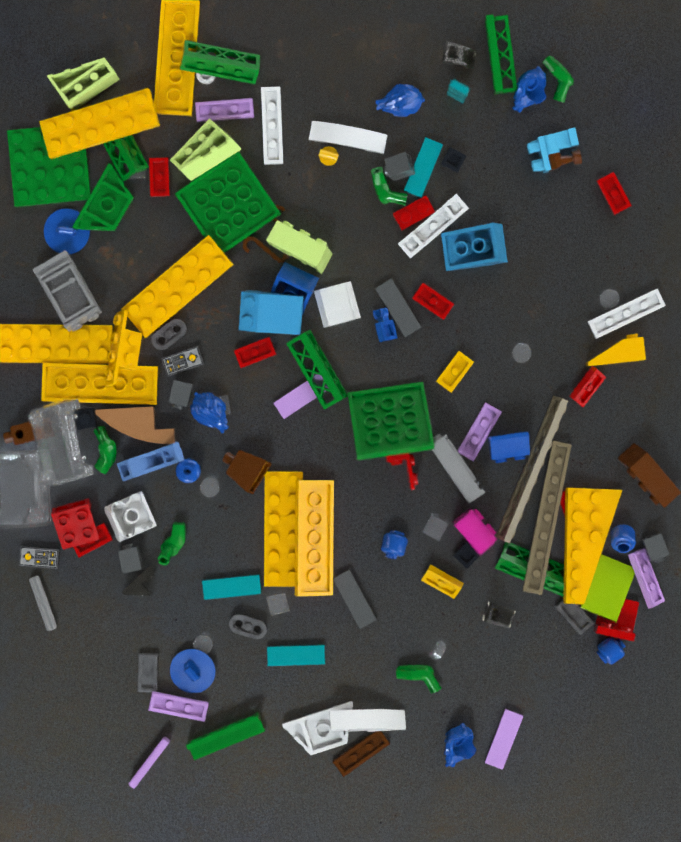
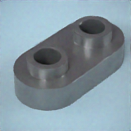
M179 319L171 320L152 336L153 346L159 350L167 349L186 334V324ZM176 325H179L181 328L178 333L174 332ZM160 337L165 338L164 344L158 342Z
M236 614L229 621V627L232 632L249 638L261 639L267 632L266 624L263 621L246 615ZM237 620L242 621L243 625L241 627L236 626L235 622ZM260 626L261 631L255 632L254 627Z

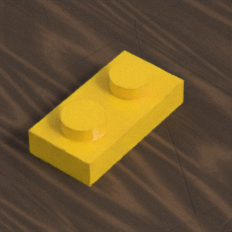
M458 351L436 382L452 393L474 361Z
M431 564L421 581L455 599L464 584Z

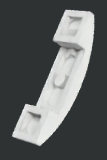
M312 121L309 140L384 154L387 135L346 125Z
M455 194L440 209L399 242L398 245L409 258H412L469 208Z

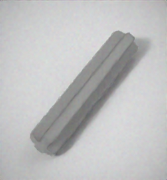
M34 576L29 578L46 630L56 629L57 625L40 577Z

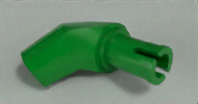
M548 56L542 63L558 82L553 99L565 103L569 87L574 84V79L553 56Z
M373 168L371 170L372 181L380 202L385 205L390 202L405 206L407 193L391 191L383 168Z
M105 426L97 427L99 431L96 428L93 431L99 441L98 450L100 454L94 467L101 473L107 474L116 460V444L114 440L109 438Z
M175 522L172 524L171 535L161 545V553L157 558L159 564L168 565L171 557L175 556L186 541L185 523Z
M402 665L396 669L397 679L423 680L431 694L441 689V685L433 675L434 669L429 665Z

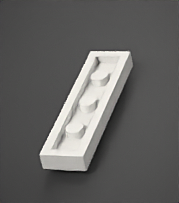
M261 87L264 165L283 164L280 87Z
M657 288L588 321V324L595 339L666 305Z

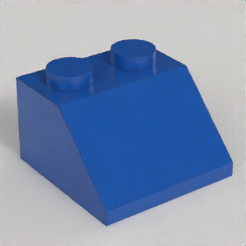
M284 262L273 284L271 293L304 296L303 315L319 278Z
M529 432L487 437L490 459L495 460L496 463L507 462V458L514 457V460L526 459V455H530Z

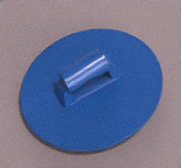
M60 209L48 217L44 225V237L51 249L58 253L66 250L69 254H74L87 244L90 230L72 228L80 212L73 209Z
M186 649L179 652L173 658L170 665V676L179 689L188 693H199L206 690L213 683L215 665L212 659L203 651Z

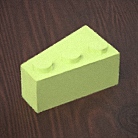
M105 58L82 64V66L74 69H66L64 72L55 75H47L71 111L77 110L120 80Z
M209 118L170 161L192 181L240 151L241 148Z
M277 220L266 239L268 244L300 260L301 263L308 264L322 274L333 255L326 246L327 243L319 238L316 240L310 238V234L302 229L300 231L293 229L294 225L285 220L283 223Z

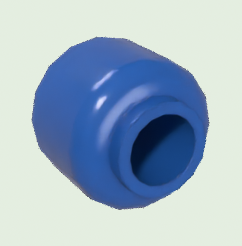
M184 459V461L179 462L176 466V476L184 483H193L201 475V466L194 459Z
M621 524L611 530V546L614 550L620 553H627L635 547L636 533L631 526Z
M390 530V532L385 533L381 545L382 552L386 553L385 557L396 560L397 557L404 556L408 539L400 531Z
M609 636L598 644V651L596 653L605 664L612 665L624 657L625 652L623 648L626 646L620 638L615 639Z

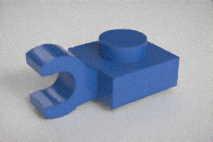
M387 307L373 311L374 318L379 322L375 324L379 342L398 338L394 320H389Z

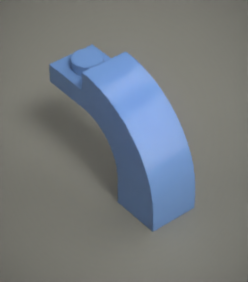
M176 442L116 464L122 481H126L184 461V457L179 443Z

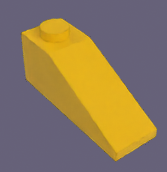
M638 334L626 335L627 339L620 340L586 362V366L646 360L644 338L638 337Z

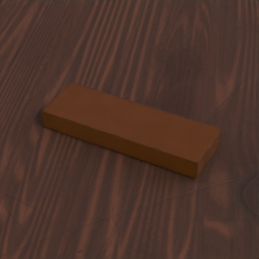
M374 731L332 762L342 776L345 777L390 745V742L382 731Z

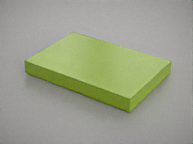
M601 554L585 604H581L580 608L617 622L635 575L633 567Z

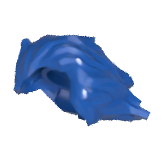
M537 66L536 69L529 70L518 78L519 81L516 84L518 87L513 96V99H515V105L512 107L513 110L521 112L523 108L533 104H540L547 98L544 92L547 81L546 74L540 66Z
M397 84L383 99L376 100V109H382V111L392 113L394 116L406 117L416 113L420 109L422 102H425V99L419 89L413 85Z
M195 392V397L190 406L193 418L200 424L210 428L215 427L221 433H224V430L229 428L225 414V403L211 392H203L201 394Z
M464 723L450 729L445 734L447 736L444 740L446 743L444 755H446V767H454L457 762L471 759L476 753V748L473 745L474 736L472 729L465 726Z

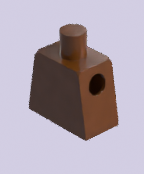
M48 418L11 426V431L3 433L5 443L14 442V445L53 437Z
M239 450L236 456L227 452L222 460L229 465L226 474L250 494H254L272 464L267 460Z

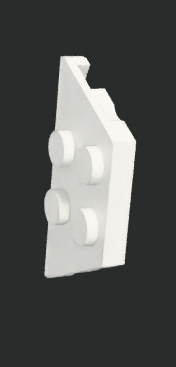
M353 701L282 723V726L310 755L347 744L349 730L330 731L329 711L352 710Z

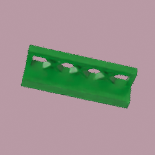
M494 14L486 15L485 26L494 95L516 92L517 83L508 15L494 17ZM504 20L505 29L500 34L495 30V21ZM500 38L507 42V48L504 52L498 49L497 41ZM502 57L510 63L506 72L500 68ZM505 76L512 80L513 88L503 89L502 79Z
M188 40L184 41L180 70L250 84L256 83L260 68V55ZM188 48L196 49L198 52L188 51ZM208 52L215 53L216 56L209 55ZM227 56H232L235 60H231ZM245 60L255 61V64L248 63Z
M132 135L103 143L122 181H126L135 173L149 168ZM115 146L119 149V156L115 153ZM124 163H126L130 170L128 173L123 168Z
M311 330L286 343L324 410L348 397ZM300 339L304 345L303 353L296 351L293 343ZM305 357L313 360V369L306 368L304 365ZM315 374L321 375L324 379L322 386L315 384ZM324 390L332 393L333 401L326 403L323 398Z
M505 542L495 569L524 580L528 563L524 558L529 557L530 550ZM507 548L514 551L517 556L506 554ZM549 559L548 565L552 570L546 572L543 589L564 597V577L560 574V572H564V564Z
M256 713L187 742L186 747L191 751L193 759L197 760L265 732V728L259 714Z

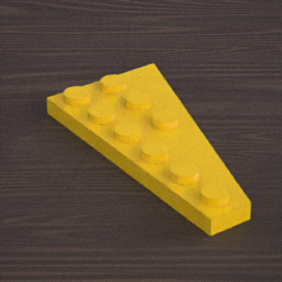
M566 488L563 604H585L622 490Z

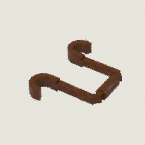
M276 205L278 210L286 211L284 207ZM250 236L243 241V249L248 254L250 250L247 248V243L254 241L278 263H284L286 259L288 260L291 257L283 253V257L279 258L255 237Z

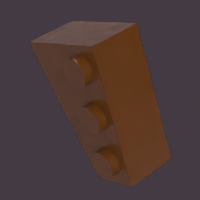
M635 443L617 458L627 469L626 472L639 482L637 485L644 492L647 491L650 494L649 499L656 506L660 504L665 508L681 494L680 490L653 458Z

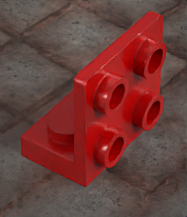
M404 453L385 456L386 462H390L391 465L403 464L402 460H405L409 488L415 490L418 480L417 474L412 472V466H415L413 454Z
M90 498L52 509L51 516L63 550L99 539L91 513L92 504Z
M625 599L617 622L597 615L594 632L634 641L636 634L633 630L639 602Z

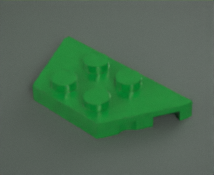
M108 163L72 228L77 230L116 231L134 198L110 163Z

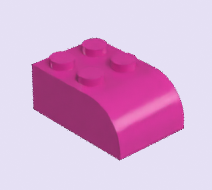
M468 508L452 523L481 555L497 540L494 536L496 531L490 524L487 523L485 525L481 521L484 517L476 508L474 510Z

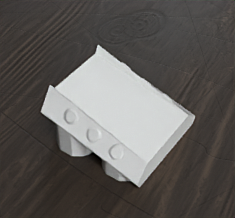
M351 281L314 291L324 328L361 318Z
M142 491L104 507L105 514L119 542L156 527V522Z

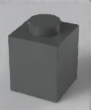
M407 152L384 159L386 164L383 166L385 175L389 176L393 181L415 174L411 156Z
M173 381L168 401L173 403V408L183 410L184 406H189L193 384Z
M658 532L641 539L651 562L659 563L666 560L665 557L669 555L662 533Z
M133 544L123 545L122 550L118 551L122 573L142 570L143 564L139 546L134 547Z

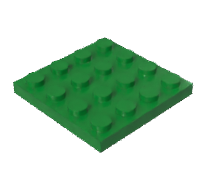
M41 127L7 130L14 207L88 200L91 195L87 149L50 159Z
M239 151L175 193L204 238L210 235L224 253L281 215V212Z
M423 382L347 393L357 460L435 449Z

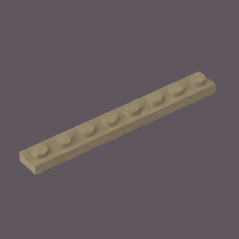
M552 397L530 455L527 458L495 536L507 543H510L511 539L515 536L518 522L522 519L525 505L530 500L532 488L536 484L539 471L545 463L546 454L552 446V439L559 429L562 415L566 412L568 401L563 398Z
M552 441L524 578L523 592L542 595L571 444Z

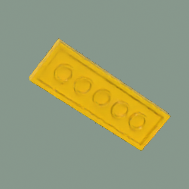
M161 0L154 105L157 114L192 117L195 72L180 70V64L183 56L184 41H198L200 1ZM188 48V51L197 52L196 49Z
M149 88L39 121L50 159L160 126Z
M208 235L121 309L128 311L127 317L142 335L147 338L234 264L212 237Z
M0 324V363L108 364L107 356L111 350L112 343L110 342V337L113 333V325H82L80 329L69 332L64 325Z
M43 363L41 401L157 405L158 366H137L136 371L119 368L116 385L108 387L105 386L106 380L104 379L108 365Z
M267 471L265 474L264 586L295 587L296 480H303V472Z
M296 480L295 596L333 595L334 480Z

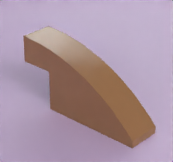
M155 407L95 410L96 415L108 425L130 437L159 444L176 443L175 428L156 429Z

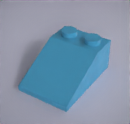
M489 223L441 233L446 271L508 262L502 224Z
M254 290L242 291L239 330L301 335L304 296Z

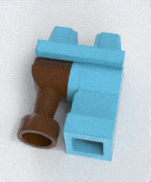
M575 127L537 137L536 140L527 144L528 153L538 152L540 159L531 161L533 172L543 171V173L554 171L561 165L573 162L574 165L582 164L579 149L572 150L571 154L561 155L560 150L579 145Z

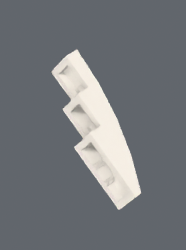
M364 709L329 711L330 731L374 732L406 730L405 710Z

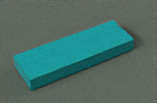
M452 80L447 95L463 104L470 89L460 82Z
M425 137L414 164L415 174L409 176L404 192L422 198L443 144Z
M260 575L202 580L204 600L261 594Z
M325 645L267 646L268 666L325 664Z

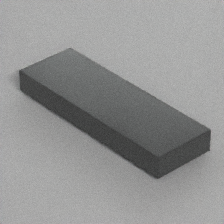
M392 279L375 288L404 337L421 328Z
M350 569L333 578L360 629L377 620Z

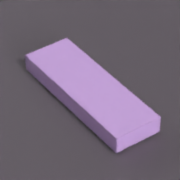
M253 98L195 102L197 122H206L209 118L212 121L254 118Z
M315 375V384L322 386L324 379L321 375ZM308 381L274 402V405L283 419H285L317 397Z
M485 402L458 448V453L474 461L502 412Z
M645 548L628 554L648 609L663 603L665 599Z
M152 691L148 711L205 722L209 702Z
M505 708L484 761L485 763L503 770L523 715Z
M166 736L162 738L131 779L129 786L135 789L169 744L170 739Z

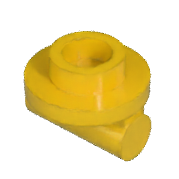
M327 146L320 149L319 158L324 165L331 166L337 162L339 154L335 148Z

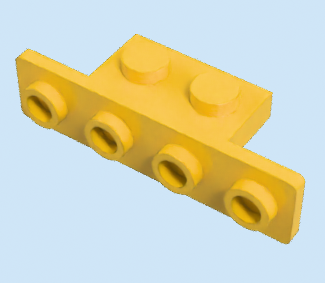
M127 310L117 312L113 319L114 331L110 337L112 344L107 356L109 363L104 375L106 380L105 386L108 387L116 385L119 368L130 371L137 370L142 333L125 329Z

